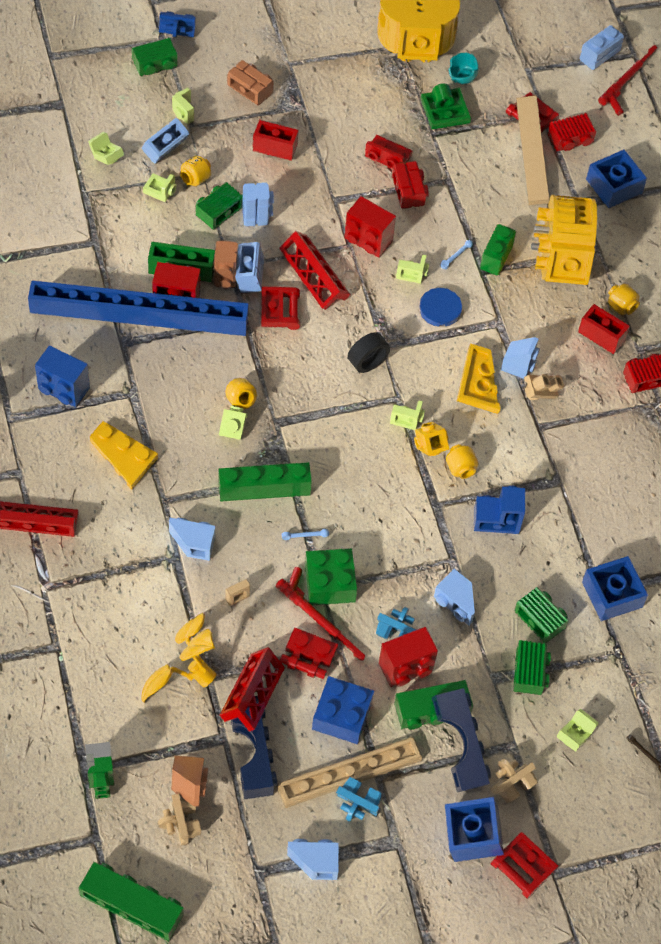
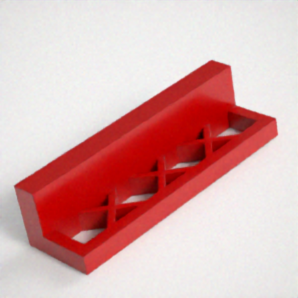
M295 231L279 247L282 254L322 309L326 310L337 298L346 301L351 296L306 234ZM293 243L297 245L296 255H291L287 250ZM301 258L307 259V270L300 268ZM312 273L318 274V285H312ZM323 289H328L331 292L326 301L322 299Z
M0 501V509H2L0 510V529L75 537L79 515L78 509Z
M269 647L250 654L219 714L224 722L238 717L248 731L255 730L285 669ZM270 663L275 668L274 673H271ZM262 677H265L266 688L263 686ZM255 692L258 694L259 704H256ZM247 708H250L251 719L245 713Z

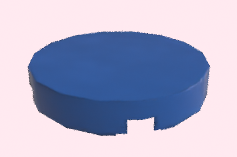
M434 288L424 293L420 299L419 309L421 317L427 323L438 327L440 325L450 326L457 322L461 316L462 303L455 292L446 288Z

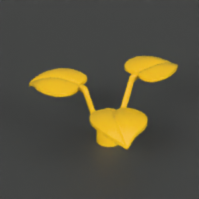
M203 612L184 624L175 637V641L178 644L186 641L188 645L182 651L180 660L194 659L188 666L190 672L187 673L176 667L170 668L168 664L157 669L147 679L143 687L142 701L144 703L149 696L157 692L169 681L172 673L185 676L190 681L195 679L202 687L208 686L215 679L216 673L199 655L215 649L212 631L205 629L191 640V636L198 633L204 624L205 614Z

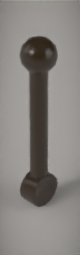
M629 734L626 737L627 740L655 763L661 772V762L648 752L634 736Z

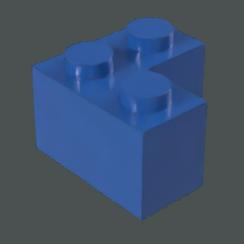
M517 486L502 487L499 498L489 495L477 496L474 505V531L519 534L525 515V488H518Z

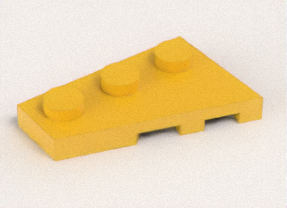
M470 343L457 401L498 414L501 409L500 403L497 400L498 390L494 381L495 371L490 349Z
M102 421L90 435L91 443L105 459H108L118 475H121L127 482L131 490L158 459V453L105 421Z

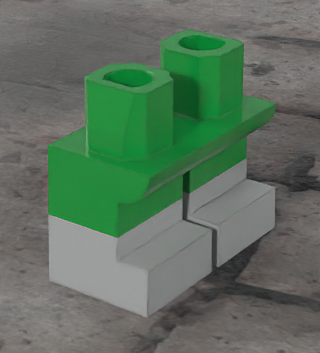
M110 742L85 744L89 787L94 788L96 799L109 798L110 786L114 785Z

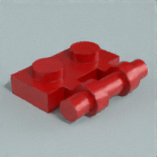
M294 627L285 649L286 652L293 655L290 657L282 654L280 662L287 665L288 669L293 671L297 669L308 673L307 676L315 678L316 676L324 680L327 670L319 667L323 665L330 668L338 649V644ZM300 657L310 660L312 663L303 662L300 660Z

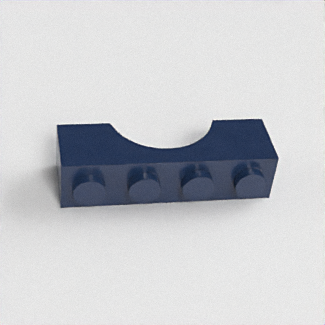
M464 688L432 697V702L437 720L452 725L460 733L463 740L462 757L451 768L457 793L490 784L491 772L489 766L484 764L482 756L485 754L482 741H478L477 738L478 724L476 718L471 716L469 708L472 707L469 694L465 693Z
M255 696L256 704H259L258 696ZM247 708L245 713L251 719L250 708ZM265 710L255 730L248 731L238 717L231 720L232 731L249 738L256 751L253 758L240 768L244 800L272 796L274 786H278L276 771L271 772L270 764L274 763L272 749H267L266 741L270 740L268 726H263L262 721L263 718H266Z

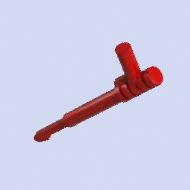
M656 45L650 47L648 53L641 60H637L616 83L612 84L598 98L600 105L605 106L609 102L617 116L624 112L617 100L621 94L620 89L657 50Z
M294 567L289 583L283 578L277 582L276 588L294 602L296 606L304 610L330 635L340 640L353 652L354 657L361 661L365 659L363 652L305 600V593L298 587L303 572L300 567Z

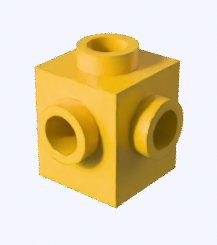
M434 422L422 424V428L415 429L416 437L414 442L417 449L428 456H435L449 450L448 434L445 428Z

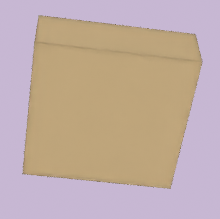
M247 579L225 590V600L229 606L250 596V584Z

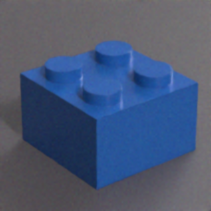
M623 149L591 163L586 180L605 205L611 208L642 194L647 177Z
M50 345L35 364L38 389L45 395H51L59 399L65 405L70 404L77 407L90 389L88 364Z
M629 556L586 569L582 584L601 621L643 608L648 597Z
M328 676L313 717L312 730L358 745L372 705L374 690Z
M494 797L445 804L449 851L454 862L504 855L499 808Z

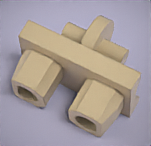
M542 374L524 377L528 383L525 392L530 400H539L540 398L555 399L559 397L558 391L564 388L561 375L548 376Z
M502 759L498 762L500 770L495 774L499 779L504 775L506 777L490 789L494 795L500 794L506 803H510L520 796L514 786L516 782L519 781L524 790H528L538 783L532 772L536 767L530 762L528 765L523 764L514 770L519 765L515 759L510 763L506 759Z
M179 794L171 795L174 815H171L170 809L163 810L164 817L158 820V826L161 829H167L168 835L175 834L174 827L177 826L182 846L189 844V838L201 835V828L198 819L186 822L184 819V815L196 813V807L185 799L180 798Z

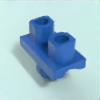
M166 11V13L160 12L159 33L172 34V37L175 38L178 35L195 36L196 17L191 14H174V12Z

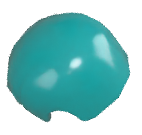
M467 52L458 53L450 59L448 71L451 80L458 84H467L477 77L479 72L478 61L473 54Z

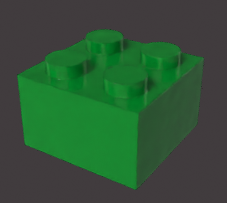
M352 548L306 551L305 573L309 603L311 605L355 603L357 584Z

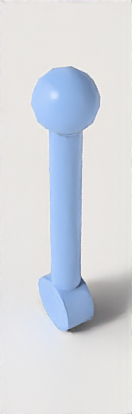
M467 240L465 245L448 260L441 262V268L448 269L449 263L467 248H471L473 242Z
M324 528L321 531L284 532L281 535L283 540L310 536L328 537L329 530Z

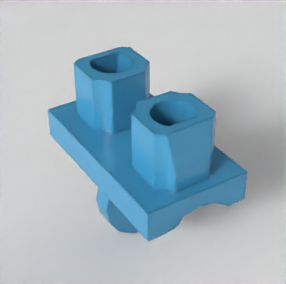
M404 607L402 612L393 609L391 615L398 618V621L380 613L377 618L379 624L376 635L388 640L392 629L400 632L398 637L417 630L404 624V622L412 625L415 618L408 615L409 608Z
M349 777L343 787L339 786L336 791L338 797L352 803V806L343 802L340 808L348 813L346 820L351 822L354 816L363 820L365 813L358 810V807L377 816L380 810L379 804L382 793L370 788L365 799L356 795L362 783L352 777Z

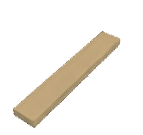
M537 96L516 98L528 205L549 203Z
M410 737L277 783V789L285 808L337 791L339 786L343 787L349 777L363 782L422 761V755L414 737Z

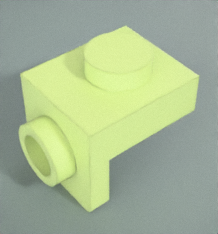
M189 88L179 91L172 96L173 111L187 125L194 121V107L190 104L191 90Z
M102 132L89 140L94 158L107 165L115 163L124 155L121 147L110 143L106 132Z
M152 174L143 187V193L166 202L169 196H172L176 191L175 175L170 174L166 179Z
M230 406V410L224 409L219 431L220 436L242 439L245 420L248 414L243 413L244 408Z
M579 709L572 720L560 730L556 737L576 752L590 738L598 722L585 711Z

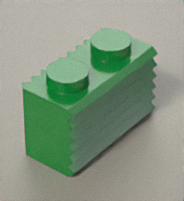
M170 38L131 48L132 60L141 77L143 75H152L162 70H170L178 66L177 52Z
M228 182L221 186L217 185L213 188L211 194L207 197H201L196 202V216L211 229L215 230V228H218L219 225L242 209L243 195L237 192L234 187H231Z
M501 224L496 225L489 243H487L486 249H484L480 265L481 270L496 276L500 274L514 245L516 235L514 229Z
M538 587L518 600L515 606V613L524 620L543 643L549 642L566 629L569 622L568 615L564 609L557 608L552 603L551 596L546 591L542 592Z
M519 640L516 648L514 692L542 695L543 689L548 688L549 674L545 673L546 666L550 665L551 652H547L546 643Z

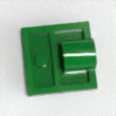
M441 83L436 85L432 92L421 94V102L431 130L470 123L471 117L460 88L450 89L448 84Z

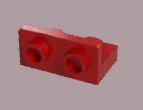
M377 134L372 142L368 141L365 148L366 157L393 169L394 164H406L413 150Z

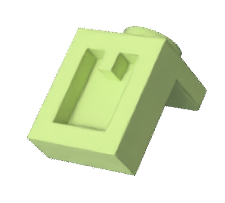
M422 254L421 263L399 259L396 279L421 284L422 277L427 276L429 264L425 263L427 255Z
M418 400L416 410L410 409L407 406L394 405L390 424L415 430L418 422H423L425 410L422 409L423 401Z

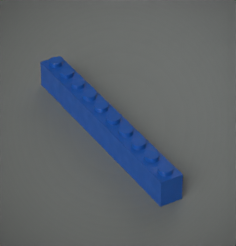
M31 280L28 295L30 313L246 336L249 303Z

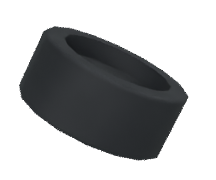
M373 332L355 342L350 348L347 358L359 373H365L378 367L389 355L391 347L380 333Z

